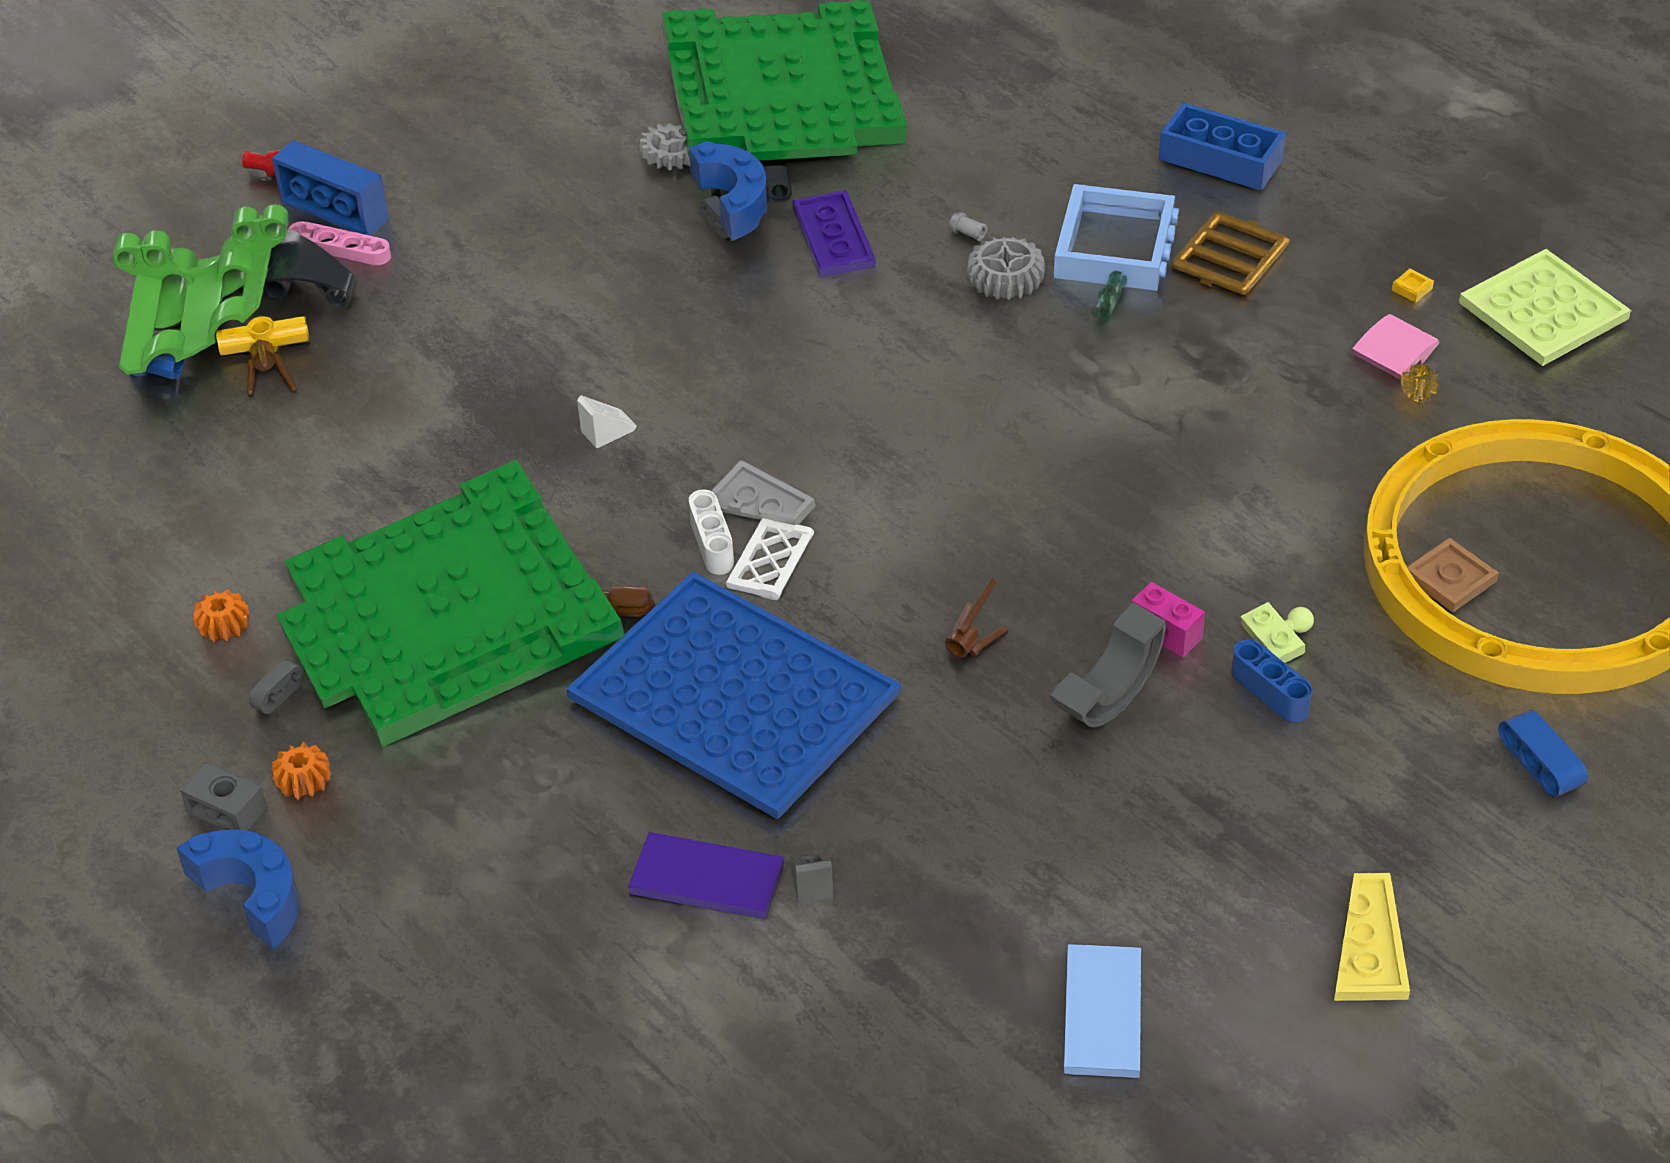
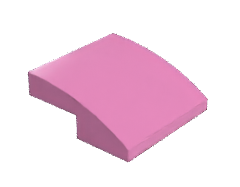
M1388 314L1371 327L1352 350L1355 356L1404 381L1417 363L1422 365L1438 346L1439 340Z

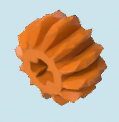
M229 589L223 593H218L215 590L213 595H203L202 601L194 603L193 622L203 639L210 638L213 643L224 639L228 643L229 637H240L241 630L248 629V615L250 613L248 605L245 604L240 593L232 594Z
M305 742L297 748L289 745L288 752L278 751L277 760L272 762L271 769L274 785L277 787V790H281L285 798L292 795L298 801L303 795H309L313 798L314 791H325V783L330 781L329 759L325 752H321L317 745L309 748Z

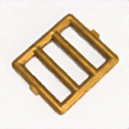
M1216 211L1173 258L1171 267L1201 279L1200 283L1211 286L1215 284L1238 294L1246 295L1285 250L1290 240L1287 236L1260 227V223L1249 220L1246 222ZM1221 224L1274 245L1270 250H1266L1214 229ZM1207 239L1260 259L1256 266L1200 245ZM1191 255L1247 275V277L1240 282L1187 262Z

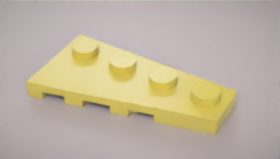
M1355 873L1334 1001L1408 1000L1410 987L1390 873Z

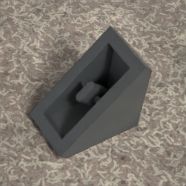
M825 853L790 858L798 904L834 899L832 863Z

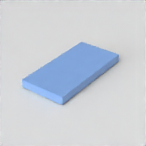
M1068 944L1064 1074L1139 1078L1141 948Z

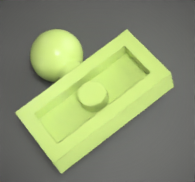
M1267 602L1240 616L1241 625L1249 635L1286 663L1305 653V644L1295 632L1304 633L1313 626L1314 617L1309 609L1296 607L1290 611L1287 620L1284 621L1270 603Z

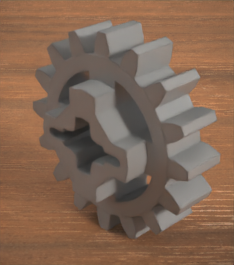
M668 123L667 127H663L657 124V129L649 127L647 133H642L639 151L642 152V159L648 158L647 163L649 165L657 163V168L667 167L668 170H671L672 166H676L679 169H682L683 164L690 166V157H688L686 137L684 136L682 125L672 126L671 123Z

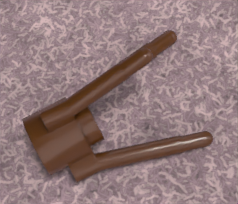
M261 339L253 343L250 347L251 360L248 361L247 394L249 396L253 394L256 369L267 371L273 365L277 366L290 389L296 391V385L284 367L280 355L275 354L272 344Z
M995 578L990 580L973 608L972 603L968 602L952 632L945 640L948 650L957 657L964 658L969 653L972 656H976L982 648L1008 631V627L1003 626L978 642L977 637L979 633L971 625L996 585L997 580Z

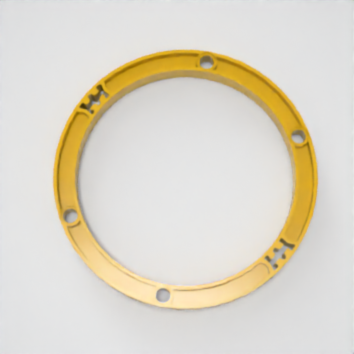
M1535 419L1498 420L1460 427L1423 442L1401 457L1388 470L1379 483L1371 500L1364 537V560L1370 585L1379 603L1392 621L1416 644L1439 660L1482 680L1506 687L1552 694H1584L1624 688L1646 681L1670 669V617L1655 628L1635 638L1616 644L1583 649L1536 647L1512 642L1478 630L1444 610L1424 592L1404 563L1397 539V526L1402 515L1418 495L1428 487L1449 475L1468 468L1509 461L1553 463L1604 477L1639 496L1651 505L1670 525V466L1658 457L1621 438L1579 425Z

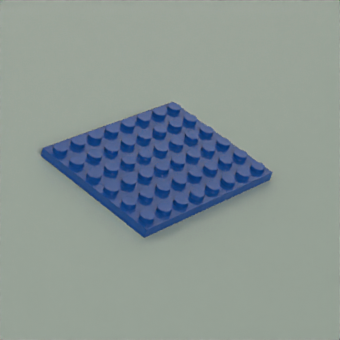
M692 572L625 634V637L619 639L579 676L566 691L567 698L778 820L901 693V683L705 577Z

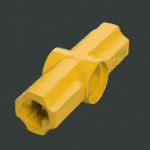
M265 316L256 317L250 320L247 326L216 331L221 356L249 352L251 345L259 339L270 342L274 352L277 351L279 346L310 341L307 322L304 316L272 321V319Z

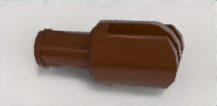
M614 585L610 590H602L619 617L643 618L656 606L647 586Z

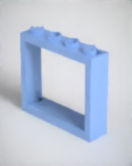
M1074 184L1055 252L1054 278L1157 290L1160 277H1166L1167 262L1164 261H1169L1171 244L1168 243H1173L1175 226L1172 225H1177L1179 208H1174L1175 196ZM1083 211L1161 220L1152 261L1072 252Z

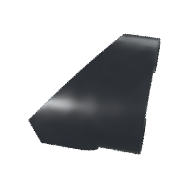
M289 229L286 237L271 249L263 293L271 299L281 300L286 297L293 280L314 283L330 305L344 308L349 305L357 281L354 275L328 252L303 235Z

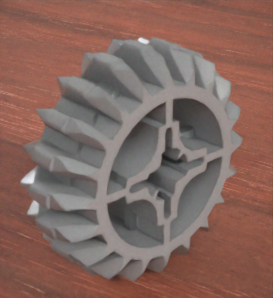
M1015 235L1012 238L1002 236V238L996 239L991 237L989 242L982 240L980 246H974L973 251L969 253L967 265L968 279L971 282V286L976 287L977 293L985 292L986 298L996 296L997 300L1007 298L1008 301L1011 297L1021 299L1023 294L1031 295L1032 290H1038L1040 283L1043 282L1045 261L1041 254V249L1035 248V243L1027 244L1026 238L1017 240Z

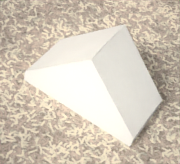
M582 395L577 399L581 432L596 448L633 432L637 427L621 409Z

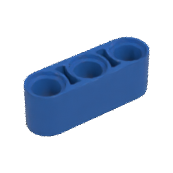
M1251 639L1239 641L1234 647L1231 670L1235 680L1287 721L1301 722L1305 720L1310 712L1312 685L1259 642Z
M1528 710L1500 722L1498 730L1502 742L1550 796L1558 797L1587 783L1588 774L1582 761L1535 710Z

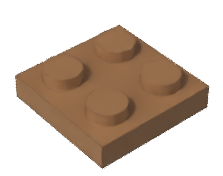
M1448 538L1407 567L1424 592L1451 612H1455L1496 583L1499 572L1451 538Z

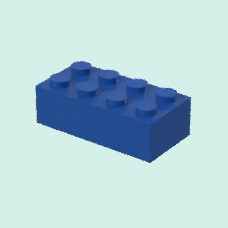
M1183 102L1160 132L1159 160L1262 191L1283 161L1286 132Z
M295 140L272 157L282 203L355 233L369 236L389 220L380 174Z

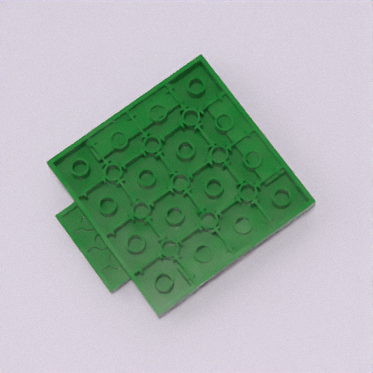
M831 1L818 4V12L777 13L775 15L761 16L754 14L742 17L725 16L723 18H716L714 9L704 8L690 11L672 10L670 12H662V32L682 128L686 137L688 157L690 146L699 145L706 141L714 144L730 145L749 151L759 161L857 155L858 146L906 143L907 123L898 93H894L878 41L879 30L870 1Z
M517 460L459 484L461 494L347 543L342 535L284 560L289 577L303 601L299 605L276 614L284 634L324 709L351 696H355L382 747L625 637L618 614L595 579L589 577L544 508L541 496Z

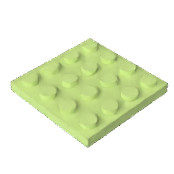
M1547 249L1460 293L1459 303L1542 366L1629 319L1631 313L1628 307Z

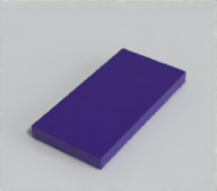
M847 190L792 200L794 213L820 277L876 267V259Z
M649 832L628 885L629 894L766 920L784 867V857Z

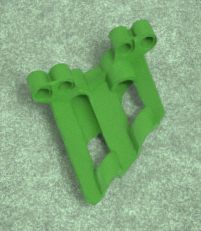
M275 204L267 206L263 211V215H259L251 207L239 208L234 214L232 237H229L223 243L220 255L199 260L195 253L189 249H171V239L162 231L155 230L147 233L144 241H141L137 235L132 233L120 234L115 242L112 261L118 269L134 275L135 282L118 367L128 375L146 372L147 366L152 359L164 353L173 355L175 363L216 343V331L222 323L228 320H238L243 323L260 307L271 249L286 237L288 211L284 207ZM244 287L243 296H234L222 302V299ZM181 324L180 331L176 329L166 330L153 337V331L165 330Z

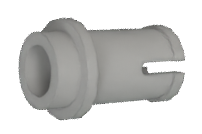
M964 212L954 213L949 222V228L953 230V233L959 234L960 232L977 241H982L987 232V224L966 217Z

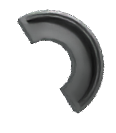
M1132 602L1125 611L1119 612L1115 617L1109 644L1105 652L1098 657L1095 666L1081 677L1070 671L1063 680L1057 681L1050 692L1052 703L1090 727H1099L1113 720L1130 704L1149 677L1163 645L1166 628L1165 620Z

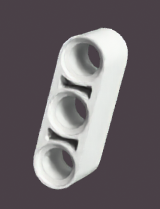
M697 490L689 497L691 527L707 570L712 574L724 575L729 573L734 567L732 537L716 495L710 490Z

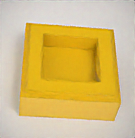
M1408 269L1393 282L1392 291L1416 303L1433 289L1434 281L1412 269Z

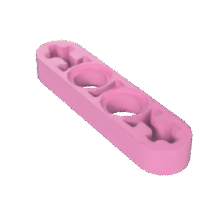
M305 221L296 222L289 227V229L320 246L331 256L370 265H383L391 259L389 242L382 238ZM325 239H333V240L328 241V242H321L322 240H325ZM353 244L358 245V246H356V247L347 248V246H349V245H353Z

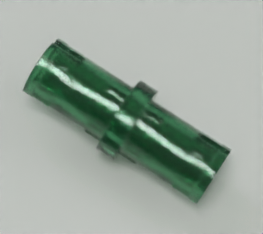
M1120 271L1111 272L1106 285L1098 293L1099 300L1093 309V315L1096 318L1100 312L1098 320L1102 322L1108 321L1111 318L1114 307L1122 299L1121 292L1128 278L1123 275L1120 280L1122 274Z

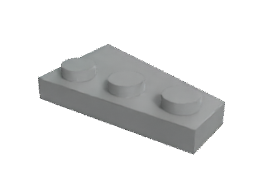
M742 460L712 490L718 499L722 512L759 520L765 518L799 525L816 507L814 498Z

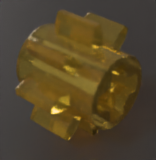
M1426 364L1412 365L1410 373L1402 372L1400 383L1403 385L1402 393H1407L1408 398L1413 401L1429 400L1430 393H1438V372H1433V369Z

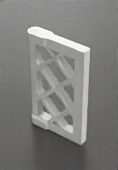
M762 518L726 582L727 588L759 595L771 600H778L806 546L814 535V530L807 526L792 525ZM767 532L778 534L776 536L764 539ZM793 537L798 538L797 545L793 547L787 540ZM783 542L787 548L771 554L767 547ZM762 549L766 556L751 561L756 551ZM790 556L785 567L779 568L776 560ZM771 563L774 571L759 576L755 568ZM749 570L754 577L749 580L741 579L744 573ZM778 578L774 586L764 584V582Z

